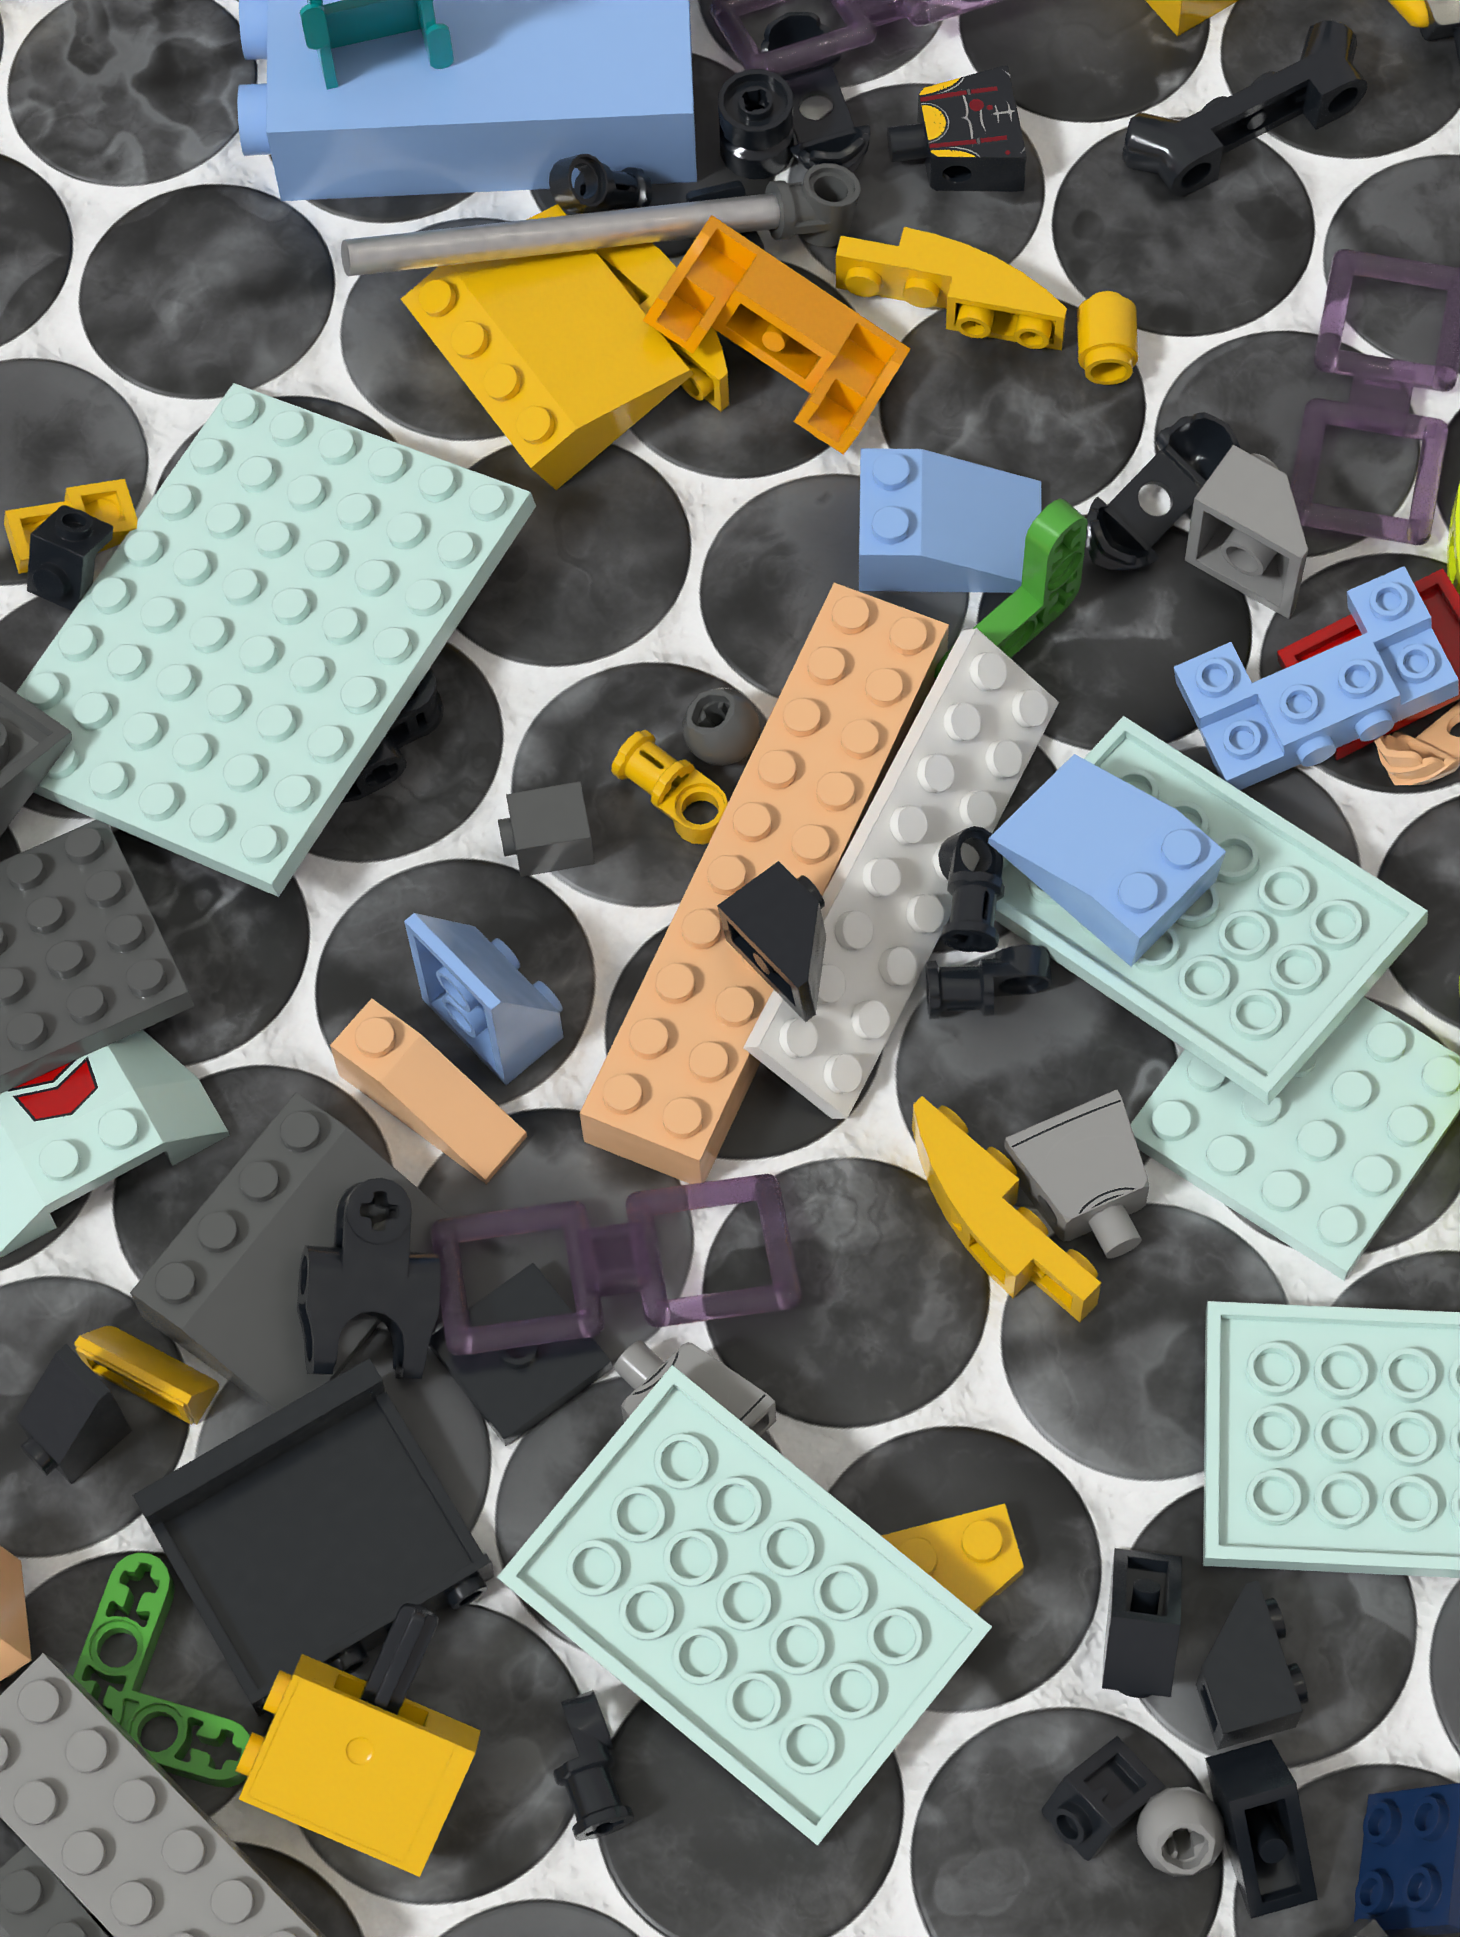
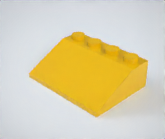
M556 204L526 220L566 216L567 214ZM595 249L438 266L401 298L405 306L529 467L555 490H558L694 374L663 334L642 321L646 313Z

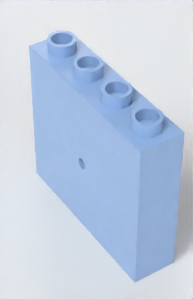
M239 0V25L245 60L267 59V83L241 84L238 87L237 106L241 148L244 156L271 155L281 201L550 189L549 176L553 165L560 159L579 154L595 156L601 163L606 164L613 171H622L627 167L640 168L650 178L651 184L697 182L690 0H433L436 24H445L449 27L454 61L449 67L435 69L430 66L422 33L418 29L331 49L338 87L328 90L317 50L308 48L305 42L300 10L308 4L307 0ZM322 0V1H323V5H324V4H329V3L338 2V1H342V0ZM574 168L572 171L571 181L573 188L575 180L580 174L577 168Z

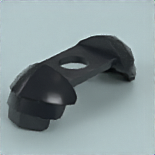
M788 12L772 21L765 29L764 40L761 43L763 60L761 69L778 74L787 81L793 92V126L798 144L789 148L798 161L808 170L818 164L831 163L843 166L853 173L857 170L868 151L871 133L868 124L858 127L854 126L835 76L833 67L841 59V49L834 43L830 29L827 25L821 24L820 18L813 12ZM812 96L825 97L833 104L831 113L819 120L806 118L801 114L799 108L805 99Z
M1206 412L1180 418L1171 427L1160 431L1156 437V445L1159 452L1109 504H1106L1099 497L1094 499L1087 516L1086 547L1093 564L1109 570H1135L1158 560L1159 555L1152 546L1194 503V498L1231 447L1235 445L1240 448L1239 442L1228 423ZM1148 484L1162 487L1170 497L1169 511L1162 516H1153L1146 513L1138 500L1141 487Z

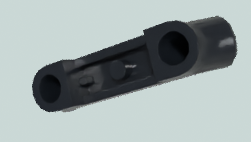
M1332 20L1320 21L1310 26L1305 38L1300 61L1278 72L1269 71L1262 74L1250 86L1229 97H1217L1207 103L1201 111L1183 120L1139 112L1130 118L1122 160L1128 168L1159 174L1172 194L1185 196L1218 180L1223 154L1281 124L1304 114L1315 130L1342 117L1361 101L1368 88L1367 81L1353 65L1357 48L1356 35L1347 25Z

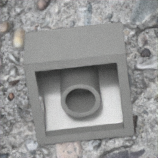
M1233 445L1194 498L1185 561L1290 619L1296 609L1308 547L1287 474L1278 470L1276 465L1265 456L1255 453L1249 454Z

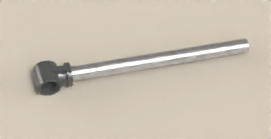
M822 163L806 171L803 182L786 183L783 180L770 181L766 186L765 194L345 239L341 244V258L345 274L347 276L689 239L698 236L711 215L738 233L769 230L774 240L790 239L792 235H798L809 244L818 247H832L839 244L841 236H848L861 187L855 174L847 168L837 164Z

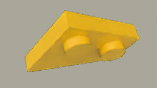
M1005 1503L881 1535L976 1614L980 1612V1608L994 1595H1000L1023 1574L1024 1565Z

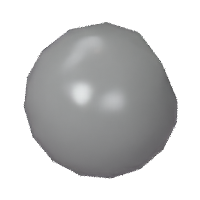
M1190 1787L1167 1788L1150 1797L1139 1815L1137 1824L1138 1845L1152 1866L1173 1877L1194 1876L1211 1867L1223 1849L1225 1840L1224 1818L1213 1801L1207 1795Z

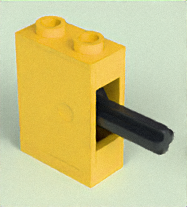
M403 1604L397 1612L367 1681L304 1654H301L293 1675L279 1670L263 1707L264 1710L275 1714L265 1737L254 1732L251 1733L235 1770L247 1776L239 1800L420 1877L474 1758L481 1732L479 1729L406 1698L439 1624L438 1616L419 1604Z

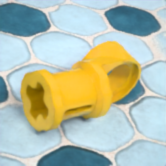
M648 730L635 732L619 749L612 763L611 772L620 780L630 779L650 794L651 803L673 820L676 832L682 839L692 844L704 845L709 843L728 804L725 793L718 785L696 770L686 759L677 761L657 746L654 735ZM696 801L710 802L718 809V814L712 821L701 825L687 821L683 816V812L688 805Z

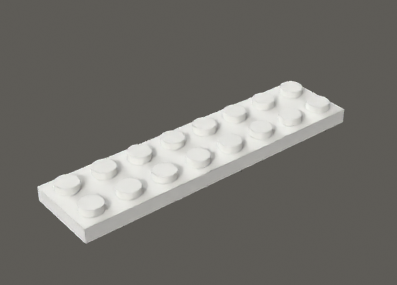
M977 628L960 632L822 896L825 902V907L821 909L826 932V943L816 1015L805 1022L773 990L743 1047L831 1119L848 1118L926 962L942 934L943 926L947 924L950 918L953 896L947 891L948 880L942 874L939 866L938 853L941 844L950 836L973 826L982 827L993 833L1059 704L1051 694ZM966 843L962 844L961 858L963 863L969 870L974 871L980 857L972 846Z

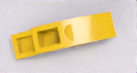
M653 243L595 249L646 314L677 268ZM712 327L709 329L693 354L665 337L694 373L681 384L684 390L696 400H707L722 412L729 406L728 371L716 330Z
M908 227L903 228L899 246L846 236L840 237L836 252L837 289L848 290L861 297L880 296L902 300L920 308L933 306L947 309L946 329L959 331L961 334L971 338L991 337L1017 342L1030 349L1050 348L1062 351L1067 308L1047 289L997 257L965 243Z
M921 1096L913 1104L912 1131L919 1160L939 1207L965 1248L986 1273L1012 1298L1031 1280L1078 1322H1081L1098 1304L1101 1282L1096 1279L1098 1273L1095 1267L1078 1251L1069 1249L1065 1252L1047 1237L1049 1234L1047 1227L1032 1211L1022 1206L1017 1210L1013 1207L1017 1203L1019 1178L1016 1177L1017 1170L1002 1152L994 1147H988L986 1150L967 1135L969 1131L966 1124L954 1111L943 1105L937 1109Z

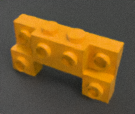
M713 215L710 216L642 320L692 354L712 327L809 392L810 395L793 422L843 455L861 432L882 394L910 351L909 347Z

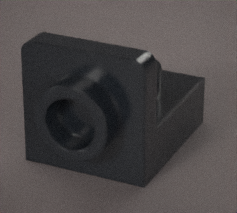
M1116 1736L1063 1778L1043 1806L1042 1814L1053 1825L1055 1832L1064 1842L1071 1845L1085 1860L1090 1861L1102 1850L1114 1833L1141 1813L1150 1797L1163 1791L1166 1786Z

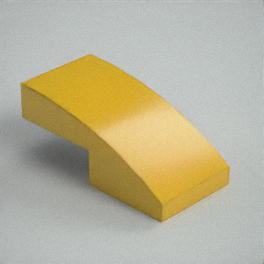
M125 479L67 487L63 502L6 510L4 527L18 573L28 572L31 533L62 505L84 511L90 516L113 526L112 540L98 553L121 544L129 531L137 529L138 522Z

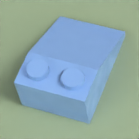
M861 448L859 591L1014 593L1021 587L1027 531L1032 522L1042 512L1041 481L924 449Z
M1075 754L1008 818L988 840V843L1130 967L1216 882L1226 853L1222 847L1177 809Z
M413 913L404 921L423 1001L505 1085H508L564 1038L560 1012L563 1008L560 1001L543 982L538 980L532 985L518 971L521 966L517 957L502 940L495 938L490 942L475 926Z

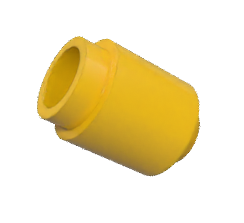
M1102 291L1095 293L1089 299L1082 302L1077 309L1078 362L1085 370L1086 378L1091 382L1101 385L1118 384L1131 377L1133 367L1138 362L1136 306L1131 300L1117 292Z

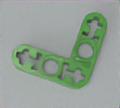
M1060 498L1049 504L1036 517L1028 529L1025 538L1021 587L973 628L981 631L1009 658H1012L1053 622L1071 604L1079 591L1088 522L1066 500ZM953 646L945 653V655L937 664L934 673L935 680L939 675Z
M138 1552L128 1555L116 1564L109 1577L73 1677L97 1701L102 1689L97 1681L90 1680L93 1673L110 1683L124 1684L123 1690L120 1692L109 1685L103 1699V1705L108 1713L166 1772L215 1787L228 1788L238 1785L247 1778V1776L235 1770L250 1738V1735L242 1725L231 1719L140 1693L174 1598L175 1586L172 1575L160 1558L150 1553ZM146 1571L151 1572L150 1577L159 1588L156 1593L144 1592L141 1596L136 1612L141 1620H148L146 1626L142 1627L128 1617L114 1616L116 1610H120L129 1616L134 1603V1596L126 1584L129 1579L140 1581ZM118 1633H127L133 1636L138 1646L136 1655L131 1662L117 1668L109 1667L101 1661V1647L106 1639ZM159 1716L175 1720L178 1726V1734L175 1742L168 1749L154 1752L142 1746L140 1739L141 1731L148 1721ZM194 1725L200 1726L201 1728L196 1733V1736L201 1743L214 1747H221L226 1737H231L236 1751L241 1754L238 1761L226 1760L221 1770L215 1769V1762L211 1755L191 1748L190 1761H182L191 1747L192 1727Z

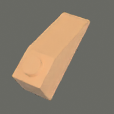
M372 998L330 1045L339 1076L485 1184L492 1179L527 1138V1132L423 1035Z

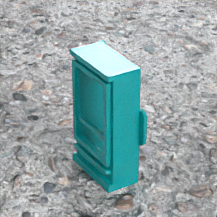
M307 0L308 4L300 10L306 45L310 49L317 50L327 90L338 87L331 50L337 47L420 29L430 66L435 69H444L449 67L454 61L449 27L445 24H436L433 0H342L324 5L322 0Z

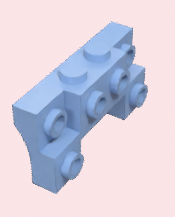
M1405 566L1347 591L1348 609L1362 634L1361 636L1258 681L1251 682L1232 642L1174 666L1176 684L1195 720L1214 767L1221 779L1242 790L1299 764L1305 767L1317 765L1330 758L1338 747L1357 739L1361 741L1377 739L1393 728L1394 723L1459 695V679L1432 630L1431 615Z

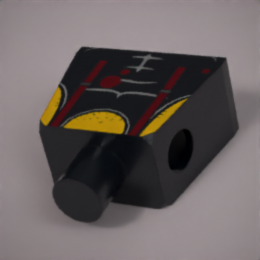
M1008 66L996 67L923 88L918 93V123L887 127L888 149L891 162L924 158L929 186L936 191H1024L1027 156Z

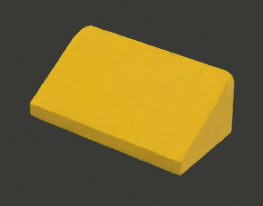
M104 1326L79 1335L74 1343L75 1350L80 1359L95 1374L191 1425L193 1423L198 1424L219 1390V1383L215 1379L114 1326Z

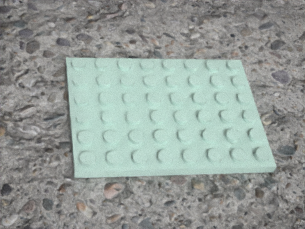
M233 383L138 518L137 529L128 532L16 692L69 729L72 734L71 742L33 793L279 897L532 514L536 504L531 492Z

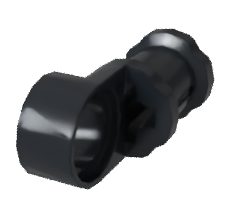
M579 154L560 159L553 165L550 171V192L555 202L562 209L569 212L584 214L648 207L652 200L651 180L640 168L627 167L622 171H613L606 164L601 163L595 156ZM574 168H577L580 174L576 178L573 188L571 176ZM630 187H634L636 191L629 192L627 190L630 189Z
M969 827L950 836L941 844L938 853L939 866L942 874L948 880L947 891L953 896L950 923L943 926L942 939L945 945L963 952H988L997 948L999 943V935L996 928H994L997 901L1004 897L1005 886L1002 883L1003 856L988 843L992 833L982 827ZM963 843L969 844L977 851L981 860L980 871H971L963 863L961 858Z
M1019 945L1001 949L992 958L980 959L978 965L939 967L936 961H928L925 968L929 1019H939L941 1012L980 1010L983 1016H993L994 997L1035 994L1050 988L1052 985L1049 951L1044 947L1035 945Z
M592 1690L561 1702L579 1757L567 1761L555 1769L553 1773L556 1784L565 1786L577 1821L572 1831L575 1839L578 1841L596 1839L611 1834L634 1820L631 1807L622 1804L610 1769L615 1764L611 1752L614 1746L595 1692Z

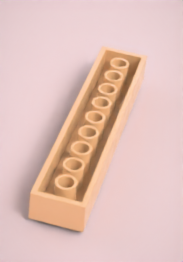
M833 583L579 1113L584 1142L701 1189L703 1188L761 1063L743 1047L774 990L726 941L717 905L778 861L796 879L801 875L806 876L823 896L935 682V668L948 651L949 624Z

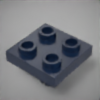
M1460 1783L1368 1794L1367 1811L1363 1821L1364 1836L1359 1880L1355 1890L1354 1922L1358 1919H1375L1388 1937L1460 1933Z

